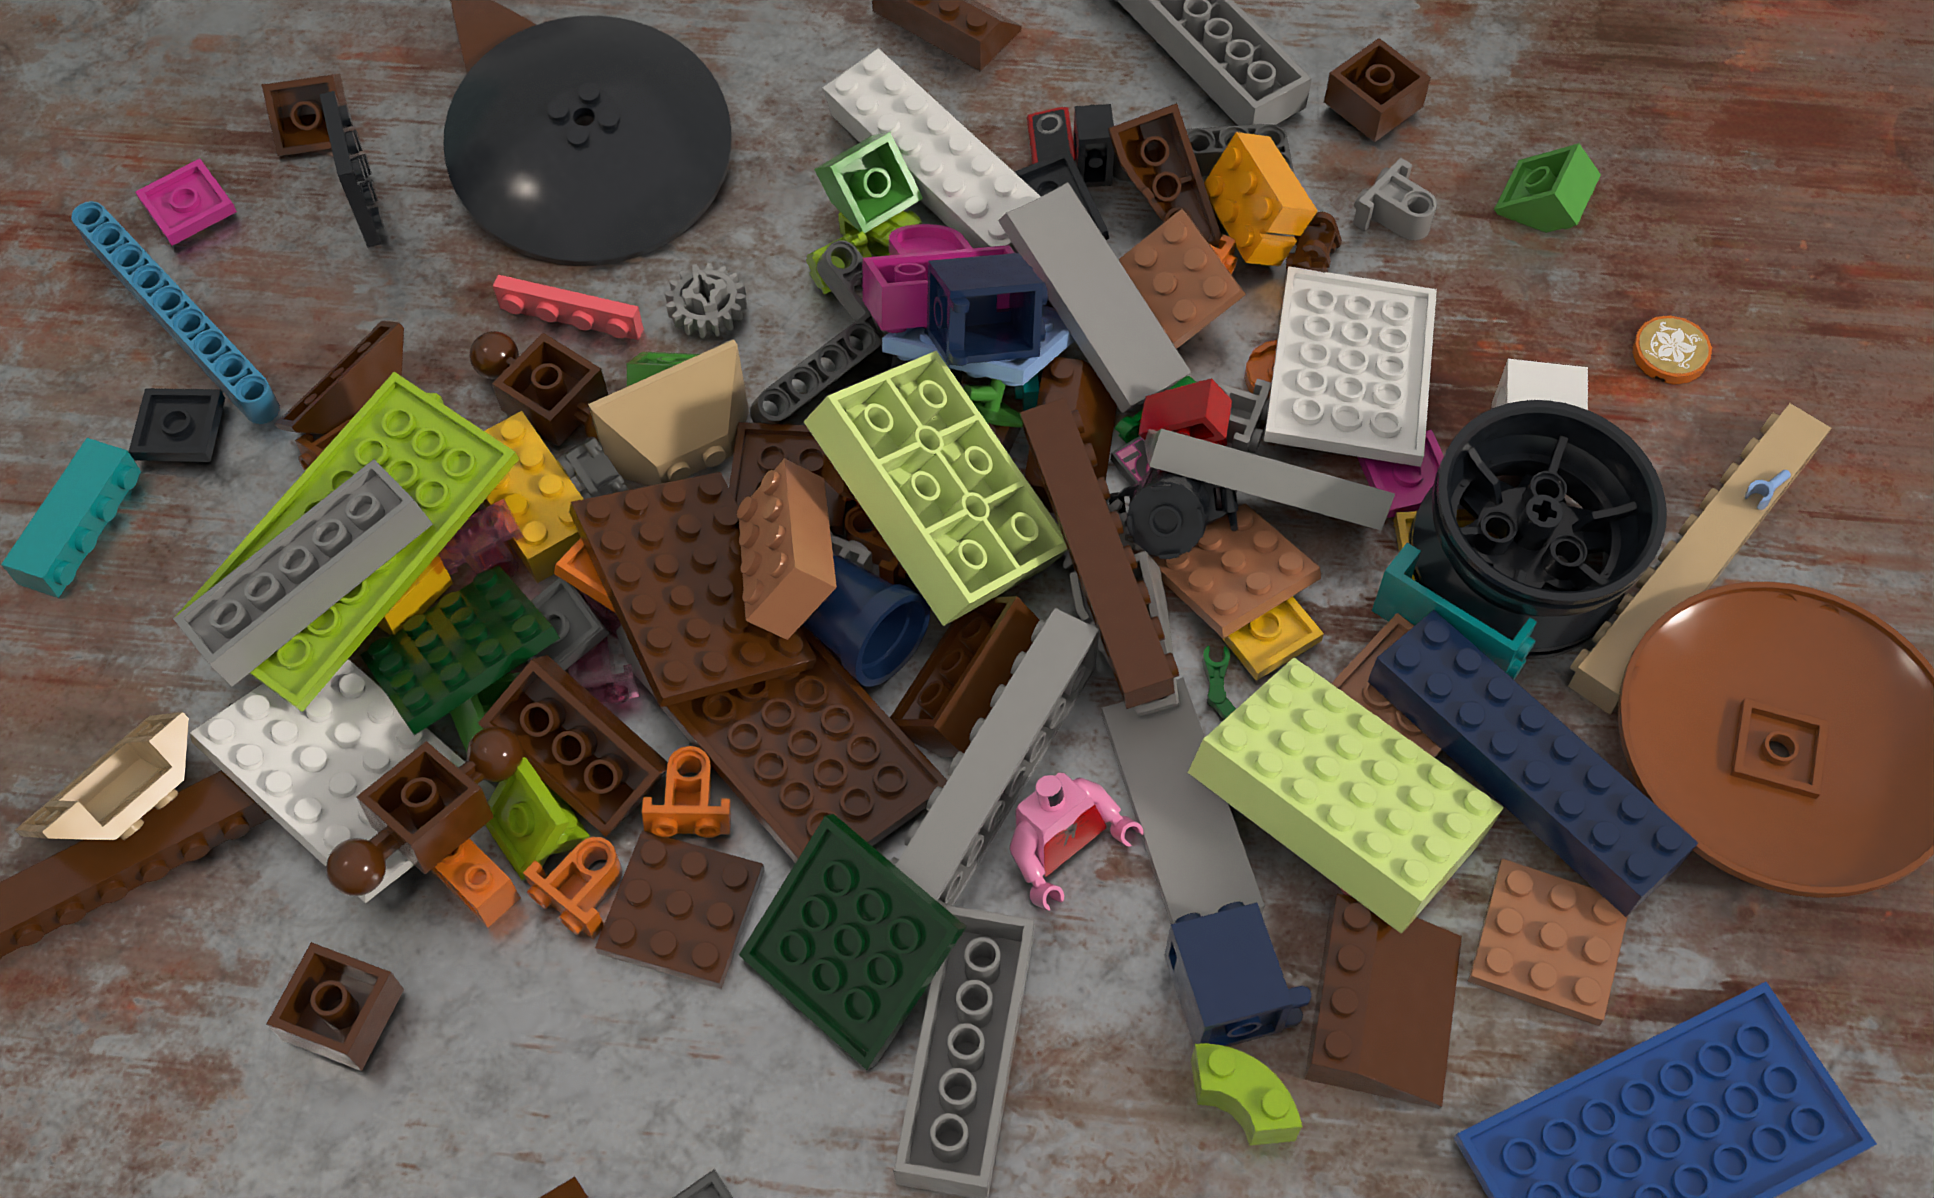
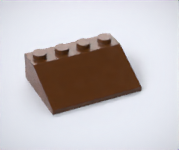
M1337 893L1329 912L1304 1080L1441 1109L1462 936L1417 917L1401 934L1352 896Z

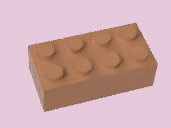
M784 458L775 470H770L765 474L760 487L753 495L746 497L741 502L737 511V517L739 518L740 527L739 544L741 545V572L743 573L744 588L742 598L745 603V619L747 622L788 640L837 586L824 478Z

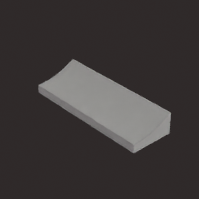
M1068 182L1028 204L1006 212L998 220L1018 253L1029 266H1032L1038 277L1045 282L1049 301L1122 413L1144 403L1145 396L1169 390L1178 381L1191 373Z
M1149 429L1144 442L1149 467L1381 531L1395 493L1165 429H1160L1159 431Z
M373 459L173 618V620L208 664L233 687L433 524L415 500Z
M1184 677L1176 680L1179 706L1139 716L1133 707L1126 709L1124 701L1102 707L1101 716L1136 821L1143 828V835L1141 837L1170 924H1175L1178 918L1190 913H1200L1201 917L1217 913L1219 908L1232 902H1243L1244 905L1257 902L1262 914L1265 905L1229 803L1188 773L1205 736Z

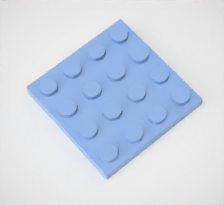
M1042 305V319L1045 323L1046 337L1043 342H1040V357L970 363L964 366L950 365L948 368L964 371L971 377H989L1001 380L1003 384L1008 386H1020L1028 382L1072 344L1075 339L1055 308ZM923 327L907 328L902 333L889 332L882 338V352L897 355L900 360L912 361L937 350L927 335V329Z

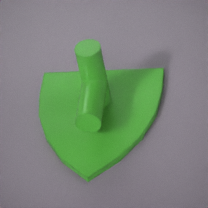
M991 378L989 386H964V391L988 424L1023 427L1020 414L1002 402L1006 385L1001 380Z

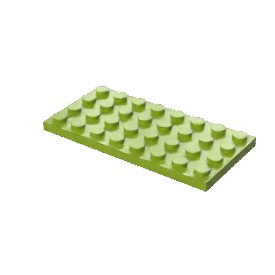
M396 372L392 373L178 612L180 614L375 459L415 500L433 525L249 673L301 712L305 710L519 460L515 451Z

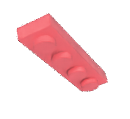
M498 275L493 284L500 309L511 314L521 313L538 317L546 322L556 321L573 325L581 330H595L608 333L616 338H630L638 341L644 330L639 307L503 275Z

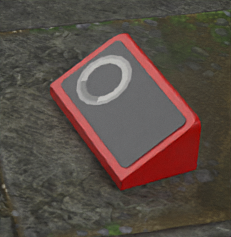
M1059 107L1028 114L1027 125L1032 164L1067 150L1070 151L1075 162L1076 157L1069 108Z

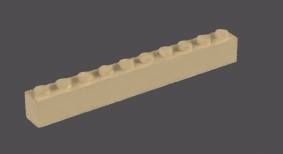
M1789 403L1780 416L1773 412L1760 430L1764 434L1761 440L1753 437L1740 455L1744 459L1739 466L1733 462L1720 480L1724 484L1721 490L1718 491L1712 488L1699 506V508L1704 510L1700 516L1697 517L1692 513L1678 532L1683 536L1680 541L1676 543L1670 540L1657 558V560L1662 562L1656 570L1649 566L1636 584V587L1640 589L1634 597L1628 593L1618 605V609L1615 611V614L1619 616L1613 624L1607 620L1603 623L1592 641L1597 643L1590 652L1584 648L1570 666V669L1575 671V674L1568 687L1611 715L1618 706L1619 691L1626 666L1645 633L1672 607L1691 596L1709 590L1817 452L1830 432L1831 427ZM1783 470L1790 472L1791 477L1775 489L1765 509H1757L1759 502L1764 498L1761 494L1753 493L1749 498L1745 499L1748 487L1755 480L1768 482Z

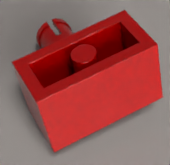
M1212 378L1145 396L1138 434L1145 440L1149 429L1155 431L1165 429L1226 446L1232 400Z

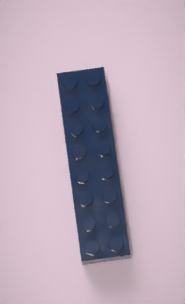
M1435 610L1430 612L1376 658L1368 683L1625 917L1632 913L1682 865L1697 846L1698 842Z

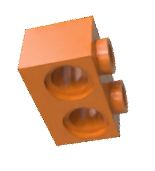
M470 838L431 869L487 928L521 899L511 879Z

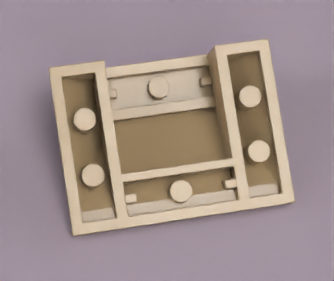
M734 339L588 404L599 442L603 447L602 450L623 479L651 486L687 479L690 475L707 467L717 466L725 459L731 457L735 449L738 422H746L750 413L738 346Z
M183 712L149 716L16 828L15 831L20 836L47 839L116 840L120 837L122 840L130 837L144 824V821L141 819L144 814L152 807H155L157 810L161 809L178 794L175 787L185 777L189 718Z

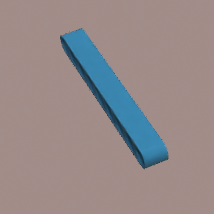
M89 201L78 205L73 210L71 219L86 245L244 416L256 424H265L276 418L280 411V405L266 378L100 203Z

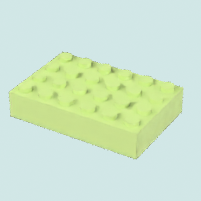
M937 350L828 395L804 421L811 434L943 626L1047 569L1068 551L1058 524Z
M1295 657L1202 740L1188 770L1191 776L1401 934L1484 840L1504 809L1503 806L1487 794L1480 791Z

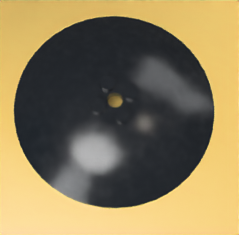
M574 16L551 20L529 27L510 36L486 53L471 68L453 96L444 127L443 147L448 175L458 199L473 220L490 236L503 245L537 260L570 266H598L613 264L650 253L683 234L703 215L718 194L725 179L732 149V131L729 110L716 79L698 56L684 44L654 27L636 21L609 16ZM581 116H591L594 118V121L587 126L575 123Z

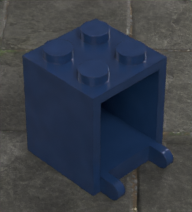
M1019 253L928 261L927 335L948 366H964L970 363L1040 357V342H1043L1046 337L1045 323L1042 319V305H1046L1048 299L1046 284ZM1010 293L1009 308L997 309V294Z
M1232 902L1219 908L1217 913L1202 917L1200 913L1186 914L1178 918L1175 924L1170 925L1164 957L1194 1047L1195 1044H1216L1229 1047L1281 1033L1283 1029L1294 1027L1301 1023L1303 1012L1299 1007L1306 1006L1310 1002L1311 991L1306 986L1288 989L1257 902L1244 905L1243 902Z

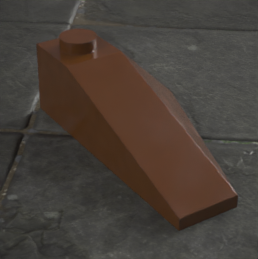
M1175 103L1108 128L1120 166L1163 223L1180 209H1183L1207 242L1214 247L1219 246L1222 235L1178 104Z

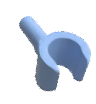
M1783 470L1768 482L1755 480L1748 487L1745 499L1749 498L1753 493L1761 494L1764 498L1759 502L1757 509H1765L1775 489L1791 477L1790 472Z

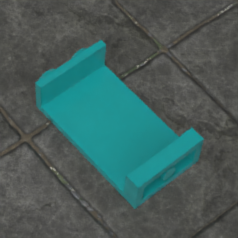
M1406 543L1384 572L1372 612L1388 622L1398 613L1415 626L1430 612L1435 610L1514 680L1526 663L1525 658L1536 642L1530 636L1537 621L1529 618L1513 641L1411 579L1421 550Z

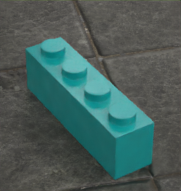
M86 438L1 564L18 585L56 598L60 597L66 586L74 580L76 571L87 554L95 548L97 539L108 522L115 517L119 505L129 490L138 481L141 470L127 450Z

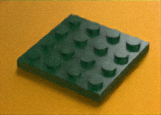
M497 565L493 569L480 572L473 579V582L459 591L451 592L442 597L436 606L424 614L415 615L408 619L403 628L395 635L391 634L388 637L374 641L368 650L360 656L407 726L416 735L560 639L550 622L504 570Z
M835 814L824 816L742 948L739 956L862 1067L868 1070L876 1066L967 926Z

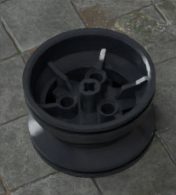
M1550 400L1517 401L1492 408L1471 420L1452 440L1437 470L1434 485L1427 492L1419 506L1408 536L1409 544L1421 550L1413 573L1414 578L1419 584L1512 641L1529 618L1537 621L1530 636L1536 642L1525 659H1544L1565 654L1591 640L1606 620H1610L1618 609V605L1623 600L1625 593L1640 579L1659 551L1664 538L1667 520L1666 500L1661 481L1651 461L1637 443L1619 427L1594 412L1571 404ZM1497 476L1523 477L1518 487L1515 488L1498 480ZM1565 495L1572 498L1582 508L1568 506L1564 498ZM1458 504H1461L1476 519L1471 524L1461 528L1456 521ZM1488 533L1495 534L1499 539L1491 537ZM1603 552V562L1599 574L1585 563L1587 554ZM1557 556L1563 557L1568 563L1563 562Z

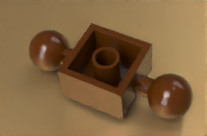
M486 332L474 340L470 348L471 365L482 377L495 380L492 386L503 412L513 416L522 411L536 432L558 447L580 424L585 426L587 439L595 437L599 441L588 404L609 395L600 367L545 333H542L520 356L516 343L511 337L502 332Z
M493 726L484 728L477 732L470 740L467 748V761L459 768L427 741L356 796L371 827L378 833L369 841L360 838L343 841L332 850L326 864V873L331 885L340 893L348 896H362L372 892L384 878L386 871L385 860L397 850L424 874L428 873L494 818L483 790L478 784L482 780L499 782L514 775L517 767L523 760V747L519 738L512 731L503 727Z

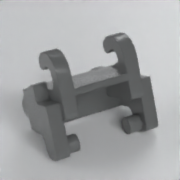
M589 437L582 443L573 446L556 459L569 479L574 476L583 487V490L579 492L583 499L629 490L626 484H622L625 482L624 479L617 472L607 455L604 454L602 445L595 437Z

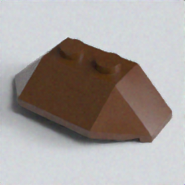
M381 321L360 343L274 424L280 430L295 433L327 434L345 421L353 418L393 372L402 376L404 327L399 322Z

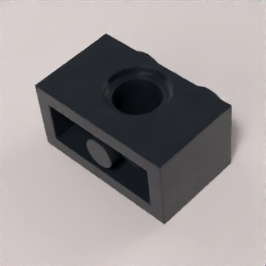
M1111 104L1075 106L1073 132L1075 164L1087 187L1112 186L1115 150L1108 132V128L1114 126Z

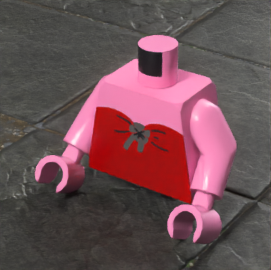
M1057 773L1055 776L1047 775L1040 778L1036 783V791L1018 804L1015 810L1016 828L1010 843V852L1025 881L1033 884L1030 890L1031 902L1040 908L1050 911L1046 901L1047 895L1049 894L1053 900L1062 903L1064 901V892L1059 886L1046 882L1043 875L1047 877L1107 828L1105 824L1107 822L1111 823L1110 833L1112 837L1131 847V844L1125 839V831L1131 827L1135 832L1143 835V828L1131 818L1119 814L1121 808L1101 785L1083 778L1072 780L1065 773Z

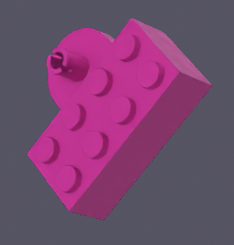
M934 224L903 226L895 229L889 235L890 255L863 258V302L881 331L902 333L907 328L923 327L927 329L928 261L1012 254L1015 252L1009 245L972 248L959 231L946 226ZM1010 293L997 294V309L1009 308Z

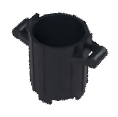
M1153 467L1149 469L1139 483L1126 487L1120 492L1111 493V499H1109V505L1117 499L1122 501L1123 505L1119 512L1124 513L1126 512L1124 497L1129 496L1130 503L1128 505L1129 510L1126 521L1129 535L1132 536L1133 542L1137 543L1149 555L1159 556L1160 559H1173L1186 552H1190L1200 538L1203 537L1207 522L1220 518L1226 513L1238 511L1236 490ZM1216 488H1220L1222 508L1216 509L1218 505Z

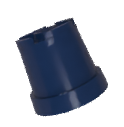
M834 555L837 588L802 625L841 659L844 669L859 683L868 687L876 686L893 677L913 656L926 633L930 620V606L922 594L902 584L893 585L852 560L844 559L840 555Z

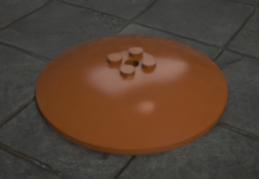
M1766 581L1728 584L1691 596L1662 615L1645 633L1630 657L1619 691L1618 725L1622 749L1629 770L1639 790L1698 842L1697 846L1693 849L1695 853L1724 872L1745 882L1776 892L1814 898L1846 897L1884 888L1905 878L1934 855V668L1916 647L1896 629L1862 607L1836 595L1796 584ZM1776 741L1783 744L1789 752V757H1780L1774 754L1770 749L1769 742Z

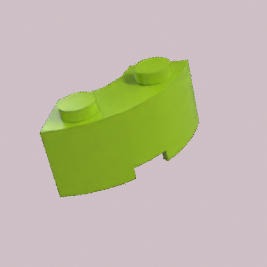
M1195 1044L1191 1057V1066L1197 1105L1215 1106L1231 1114L1244 1129L1250 1146L1296 1141L1302 1128L1300 1115L1291 1094L1273 1071L1256 1058L1240 1050L1216 1044Z

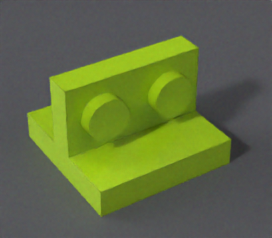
M526 757L523 758L522 763L517 767L513 776L498 783L488 801L494 818L485 826L522 881L526 880L523 872L535 860L543 866L549 855L573 850L579 843L590 837L568 803L541 780Z

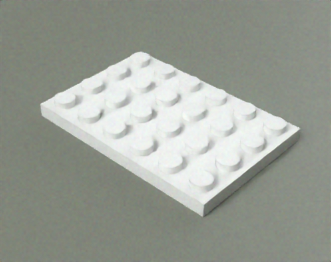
M1288 266L1263 441L1421 467L1425 449L1437 289L1328 272L1323 273Z
M349 659L303 712L266 685L261 684L190 732L191 742L325 866L330 853L341 842L354 838L369 841L378 833L371 827L356 796L427 741L458 768L465 763L463 759L427 728L414 735L384 690ZM482 780L478 785L482 788L488 802L495 788L488 781ZM397 850L385 860L386 871L379 886L372 892L358 897L363 902H368L413 867L414 864Z

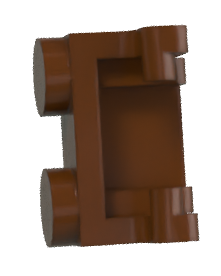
M1317 212L1302 235H1294L1297 241V248L1295 252H1289L1287 255L1286 270H1288L1289 266L1323 273L1328 272L1327 268H1329L1331 263L1330 253H1334L1336 248L1341 246L1342 239L1334 217L1326 212Z

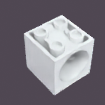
M1508 359L1494 395L1491 409L1517 401L1550 400L1588 410V367Z

